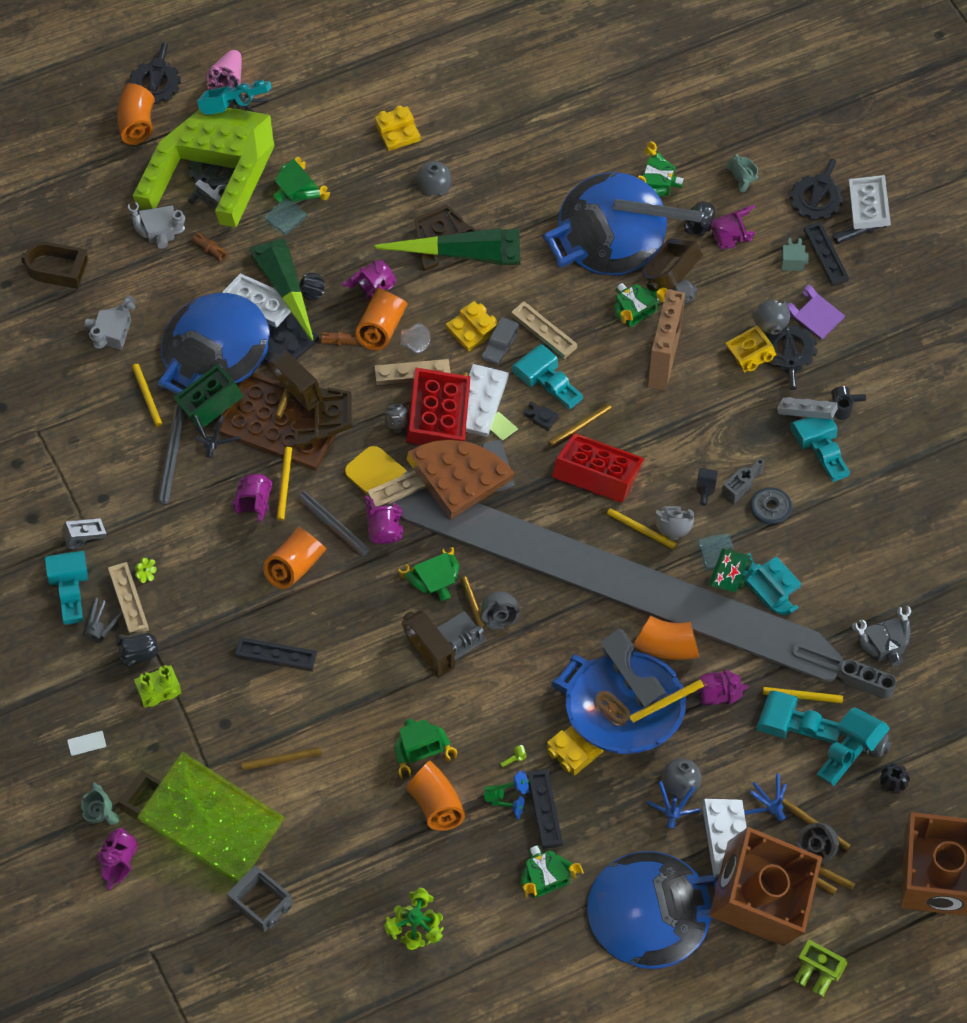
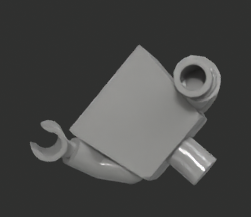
M135 202V210H131L129 204L127 206L128 211L133 215L131 218L136 232L143 238H147L149 243H157L158 248H166L168 241L174 240L176 234H180L185 230L183 225L185 215L180 210L174 211L173 205L139 211V214L137 213L139 208L137 202Z
M127 296L123 303L117 307L100 310L96 320L86 319L85 329L91 330L89 336L94 341V347L103 348L107 345L119 350L123 349L131 323L128 310L135 309L133 303L136 300L132 296Z

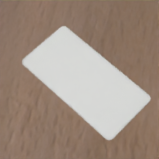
M103 731L68 739L72 756L106 747Z

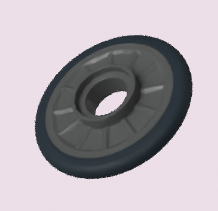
M766 487L758 490L753 495L750 507L753 515L761 522L777 524L785 521L790 516L792 501L783 490ZM773 502L777 507L769 509L766 504Z

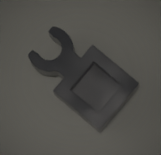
M533 402L529 403V408L532 411L524 409V416L533 418L534 424L547 431L552 428L559 418L558 413L545 406L539 409Z

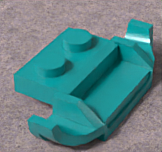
M776 556L763 566L760 564L756 565L753 561L749 572L745 571V584L767 609L781 615H790L798 610L799 607L797 605L794 606L789 602L788 595L799 589L801 582Z

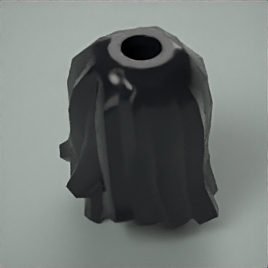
M701 201L696 203L691 210L701 211L702 220L700 222L685 220L684 231L687 234L705 235L706 232L711 230L710 224L716 216L715 207L708 202Z
M148 632L128 636L120 634L118 637L117 646L122 647L119 649V653L124 654L119 658L128 668H131L136 663L151 660L158 653L156 637Z

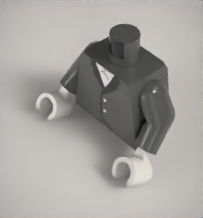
M906 606L907 612L904 615L902 614L901 607L897 609V613L902 619L897 617L867 627L864 620H859L860 628H858L857 623H853L852 628L858 631L857 637L862 650L875 657L878 661L889 659L893 667L900 665L903 662L900 655L904 654L910 640V619H907V617L911 614V608Z

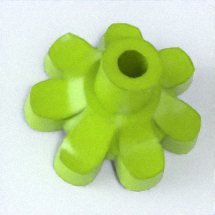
M141 558V563H137L135 566V576L142 583H145L146 579L152 581L154 576L151 573L156 572V567H153L155 560Z

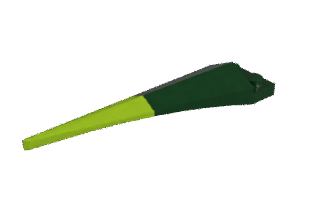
M501 228L374 245V248L379 250L441 255L497 265H521L519 229L501 230Z
M282 238L250 247V254L255 265L271 283L312 341V331L290 249L285 239Z

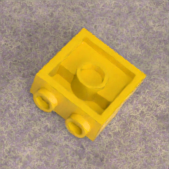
M397 106L391 112L381 111L375 116V126L388 151L421 141V136L414 124V118L408 106Z
M475 301L461 309L460 315L446 323V329L468 352L491 338L498 325L497 319L493 315L489 317L486 313L484 305L481 303L477 304Z
M757 325L725 343L744 373L754 371L758 365L763 362H770L777 355L773 344Z
M570 726L564 732L561 730L547 742V752L550 757L556 758L564 771L570 772L573 776L578 774L604 751L584 740L575 731L573 726Z

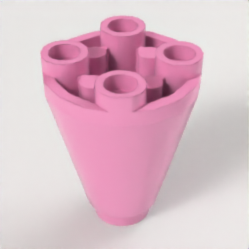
M231 50L209 68L206 74L209 89L226 86L233 88L235 87L234 79L237 80L238 84H241L242 58L238 51Z

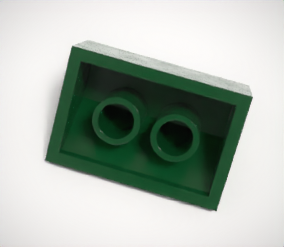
M217 364L176 395L174 399L198 428L194 415L198 417L203 428L238 402L244 395L231 377Z

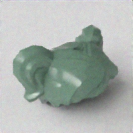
M734 154L733 158L728 160L727 169L733 173L734 178L738 181L739 192H745L750 183L759 179L757 176L758 167L747 157H740L738 154Z
M94 782L93 788L82 797L81 809L83 810V818L92 824L104 820L110 825L119 823V816L116 812H112V803L108 795L100 785Z

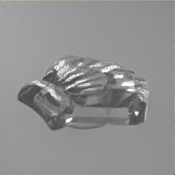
M416 323L409 329H402L400 331V346H407L415 353L424 351L430 344V332L422 323Z

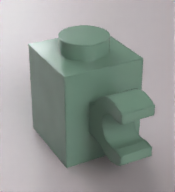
M789 238L788 244L783 245L782 270L804 271V265L808 264V253H805V246L801 245V238L798 239L797 244H793L791 242L792 239Z

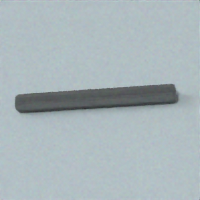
M615 199L613 202L614 210L696 222L702 220L701 211Z
M306 491L298 495V500L360 556L364 557L368 554L369 547Z

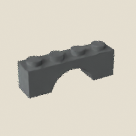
M619 628L600 642L603 646L602 652L607 658L611 657L614 662L613 668L618 674L622 673L625 678L624 684L629 690L633 689L636 694L634 698L641 707L643 705L647 707L668 695L657 678L653 676L641 678L634 674L630 667V654L635 646L624 630Z

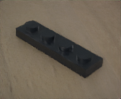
M817 222L804 226L803 231L830 285L836 286L848 282L849 276L822 223Z
M240 637L235 656L239 659L313 672L317 651Z
M548 769L528 772L542 849L563 846Z

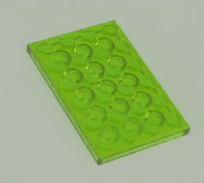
M182 752L137 819L238 883L253 868L285 817Z

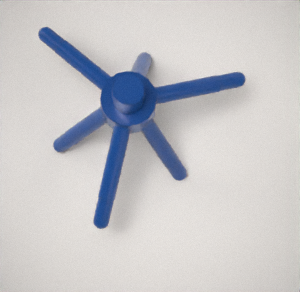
M776 774V798L770 800L758 784L753 782V786L761 796L753 790L750 793L767 807L745 810L744 814L770 811L771 814H775L778 821L784 820L786 817L782 812L783 806L781 803L784 799L783 795L787 784H783L780 791V774Z
M660 781L659 787L666 809L651 801L646 802L653 808L665 813V817L668 818L667 828L675 829L676 819H679L680 816L701 812L700 808L681 811L695 790L694 786L690 788L679 806L676 807L677 796L673 795L672 806H670L663 783Z

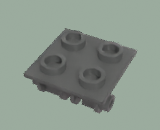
M465 611L438 627V630L454 648L455 660L487 641V638L483 635V628L480 625L476 626Z

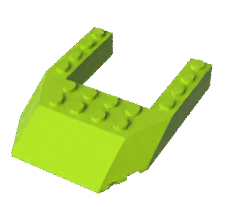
M227 108L221 113L206 115L198 109L159 142L133 194L134 201L139 205L138 210H148L157 207L180 159L235 168L215 212L220 225L236 228L274 148L270 115Z

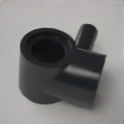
M839 386L831 391L832 401L837 402L838 408L834 416L839 420H846L851 416L854 402L866 401L865 394L850 395V389L846 386Z
M699 468L696 489L701 495L700 505L702 506L707 505L708 496L715 492L718 470Z

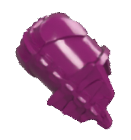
M754 204L737 212L714 219L711 222L710 229L717 242V246L721 249H730L735 247L736 242L741 243L745 241V243L753 240L755 232H746L741 218L748 215L750 210L755 208Z
M375 260L367 267H361L359 272H355L352 277L341 285L343 287L348 286L349 289L358 285L367 294L366 301H371L377 288L390 290L396 284V277L383 260Z
M249 474L243 477L238 484L236 497L231 503L235 512L241 513L245 510L258 513V522H262L266 511L269 510L267 502L272 488V481L263 474Z
M365 496L369 539L377 545L390 544L401 540L403 526L399 525L400 516H402V508L396 503L393 504V507H374L373 499Z
M726 669L723 672H710L702 675L698 680L701 679L704 687L696 690V695L703 705H717L722 702L729 705L741 699L743 691L748 690L749 686L741 684L740 676Z
M117 828L109 833L103 843V847H101V852L98 851L96 856L101 865V877L107 881L106 887L108 890H111L115 883H121L129 872L132 871L130 862L138 848L136 839L126 832L124 828Z

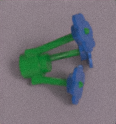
M523 770V773L517 771V774L514 775V782L485 786V801L491 802L492 806L512 808L516 819H519L523 812V797L519 796V799L515 800L513 804L501 802L500 799L504 797L503 789L514 786L521 794H526V790L527 793H530L529 780L525 770Z

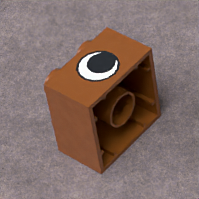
M910 813L904 831L900 908L967 916L966 818Z
M750 827L745 828L727 842L709 916L785 946L805 933L822 857Z

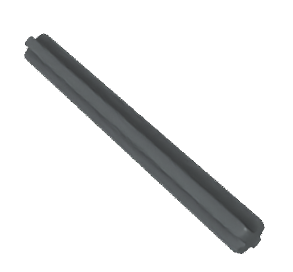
M176 405L174 408L158 495V502L165 505L169 502L185 414L180 405Z

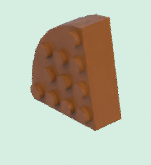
M435 441L408 451L407 461L450 520L511 482L515 474L507 463L493 452L465 441Z

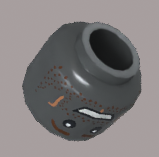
M403 404L388 406V409L384 412L386 427L393 430L394 433L403 432L404 428L408 427V409L403 407Z

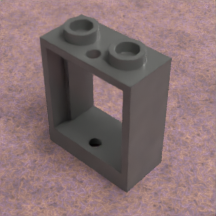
M256 865L227 893L228 902L263 932L268 928H273L278 922V918L282 914L289 912L293 904L292 895ZM258 882L282 900L264 920L259 918L241 902Z

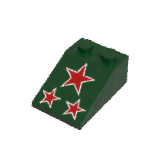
M730 547L722 548L708 585L732 592H738L739 589L742 590L746 581L743 578L745 571L749 572L753 562L750 560L751 555Z

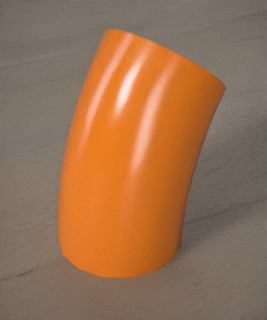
M133 83L125 85L117 108L119 133L124 143L129 145L143 143L153 132L151 110L155 101L154 96L146 88Z
M377 288L356 328L355 334L359 343L370 350L384 349L388 345L408 303L383 289Z
M298 526L293 534L264 561V574L267 580L276 588H290L314 565L326 551V548L312 535Z
M650 615L633 643L635 646L633 649L656 658L667 660L699 658L691 622H666Z
M431 760L428 761L411 779L405 790L418 803L431 829L437 831L453 829L464 821L465 813L462 803L447 777Z

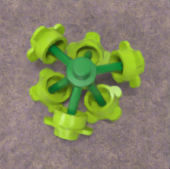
M418 888L417 891L409 893V898L412 899L411 902L416 908L397 905L394 908L395 917L392 919L389 916L386 917L387 922L384 924L385 932L388 936L392 935L394 940L397 939L396 935L402 933V925H412V930L406 932L405 936L400 938V942L404 943L409 950L425 945V941L421 940V934L416 931V927L419 925L427 931L424 936L428 941L426 943L427 946L431 942L433 944L440 942L443 936L441 931L444 927L440 929L438 927L443 919L442 914L433 913L431 909H428L424 914L420 911V908H425L428 902L433 901V896L429 895L424 888Z

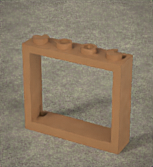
M669 289L666 291L651 353L648 384L650 388L667 390L681 333L685 300L684 292Z

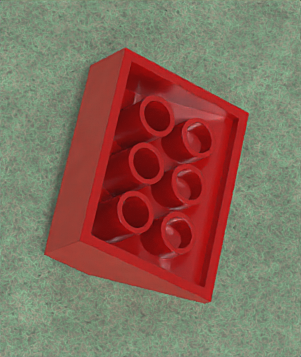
M415 368L411 383L409 422L405 443L424 445L444 440L465 441L471 376Z
M574 433L556 458L552 477L561 482L573 484L578 488L592 491L596 495H602L611 498L613 501L623 503L634 484L645 458Z

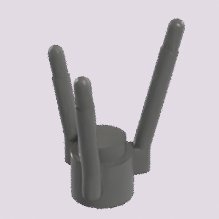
M98 597L94 599L88 625L85 629V635L95 641H99L100 637L105 638L108 631L123 615L121 611L104 629V625L99 622L106 603L105 600L101 602L94 619Z

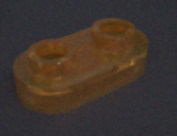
M601 691L597 694L594 700L595 707L613 724L618 726L626 724L630 717L629 709L608 691Z

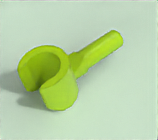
M524 746L515 747V755L500 763L501 766L505 767L516 760H524L526 758Z

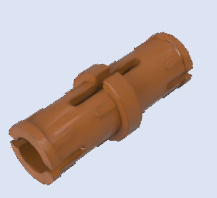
M199 232L193 237V243L203 248L205 253H210L219 261H223V258H226L227 251L217 246L215 241L207 239Z
M322 332L321 344L359 346L356 334Z

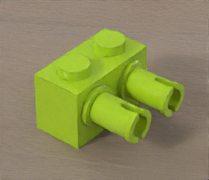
M164 665V668L161 666L155 672L145 673V675L141 674L139 678L134 679L136 690L144 708L155 706L166 699H174L181 694L179 682L171 665Z
M808 939L799 956L802 966L793 981L798 984L800 982V985L805 987L812 972L819 971L821 975L812 991L824 997L831 981L835 980L838 982L848 963L845 958Z

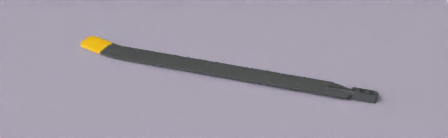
M377 446L365 449L345 468L347 478L366 494L368 490L409 473ZM427 487L386 505L393 507L394 503L398 504L402 508V516L400 518L409 523L667 622H691L693 632L818 680L831 682L838 677L847 685L881 698H890L894 694L896 686L894 676L854 660H843L842 656L819 632L485 505L476 503L450 520ZM846 670H850V671H852L853 673H847V672H845V671H846ZM865 677H868V678H870L871 680L868 681V680H865L864 678H865ZM883 685H889L890 688H885Z

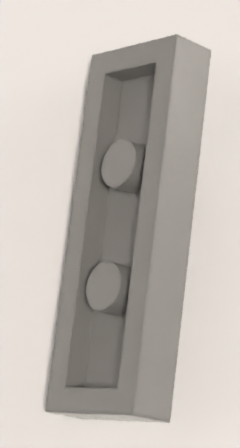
M783 397L777 409L778 414L832 419L838 408L837 402Z

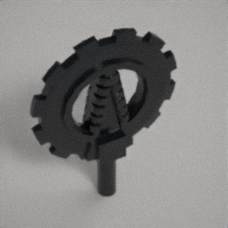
M164 42L161 43L158 58H154L150 63L140 64L136 71H132L130 74L132 79L128 81V84L133 83L143 87L142 81L149 75V91L154 96V104H160V101L165 100L166 102L172 99L171 96L179 91L178 84H181V77L177 76L178 70L175 67H170V63L165 62L168 44ZM165 76L167 78L166 86L162 90L157 91Z
M831 158L824 173L816 174L815 177H809L808 175L802 177L800 182L796 181L794 183V190L790 191L789 198L793 200L791 202L792 208L797 209L800 216L810 217V220L818 221V218L829 219L833 213L837 214L839 212V205L843 204V197L840 195L842 189L834 184L835 181L830 176L836 164L835 159ZM812 188L810 203L808 205L804 201L803 195L807 190ZM828 193L829 202L823 207H817Z
M190 161V178H194V183L200 179L202 182L209 184L211 189L217 188L219 185H227L235 168L228 167L227 171L219 176L223 166L210 164L202 171L206 163ZM192 193L188 202L194 204L198 196Z
M796 325L785 327L778 334L768 333L766 335L773 344L777 354L768 363L773 367L778 366L780 370L786 371L789 379V389L792 391L797 389V370H801L804 365L808 366L813 362L812 357L817 355L818 350L815 348V345H817L815 337L812 338L808 330L799 329V326ZM785 339L783 354L780 355L777 352L776 345L779 341ZM794 339L798 340L803 346V351L800 355H798Z

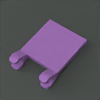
M807 285L804 288L803 296L811 300L800 311L792 303H788L790 317L796 319L822 340L845 318V315L817 294L811 285Z

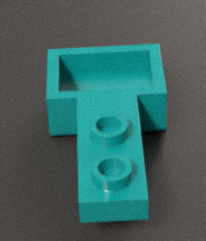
M257 80L254 84L249 85L241 83L233 88L226 86L206 90L197 100L198 107L202 113L210 115L224 112L234 99L239 105L246 106L255 95L268 93L272 88L271 82ZM242 93H246L248 98H244Z
M542 344L512 365V372L530 388L539 383L569 410L583 400V394L569 383L567 376L561 371H554L558 367V359L555 354Z
M806 417L791 423L790 430L802 450L809 447L813 449L832 482L850 475L849 469L841 458L838 444L831 441V439L837 438L838 430L833 419Z
M84 550L45 556L49 585H59L64 625L84 622L79 581L88 580Z
M770 691L768 693L757 724V731L784 739L788 731H792L832 744L838 741L840 731L837 726L839 723L822 718L821 714L816 711L807 710L805 713L796 711V696L779 691Z
M858 708L850 709L837 726L845 739L841 744L836 742L831 745L828 751L829 759L817 773V776L821 780L835 786L864 748L871 752L890 729L886 723Z

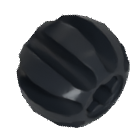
M317 273L305 274L299 284L302 296L308 300L320 298L325 288L324 279Z
M891 763L890 767L885 766L881 771L880 784L884 785L883 789L887 792L891 790L894 794L907 788L910 776L908 772H905L906 768L903 765L897 766L896 763Z

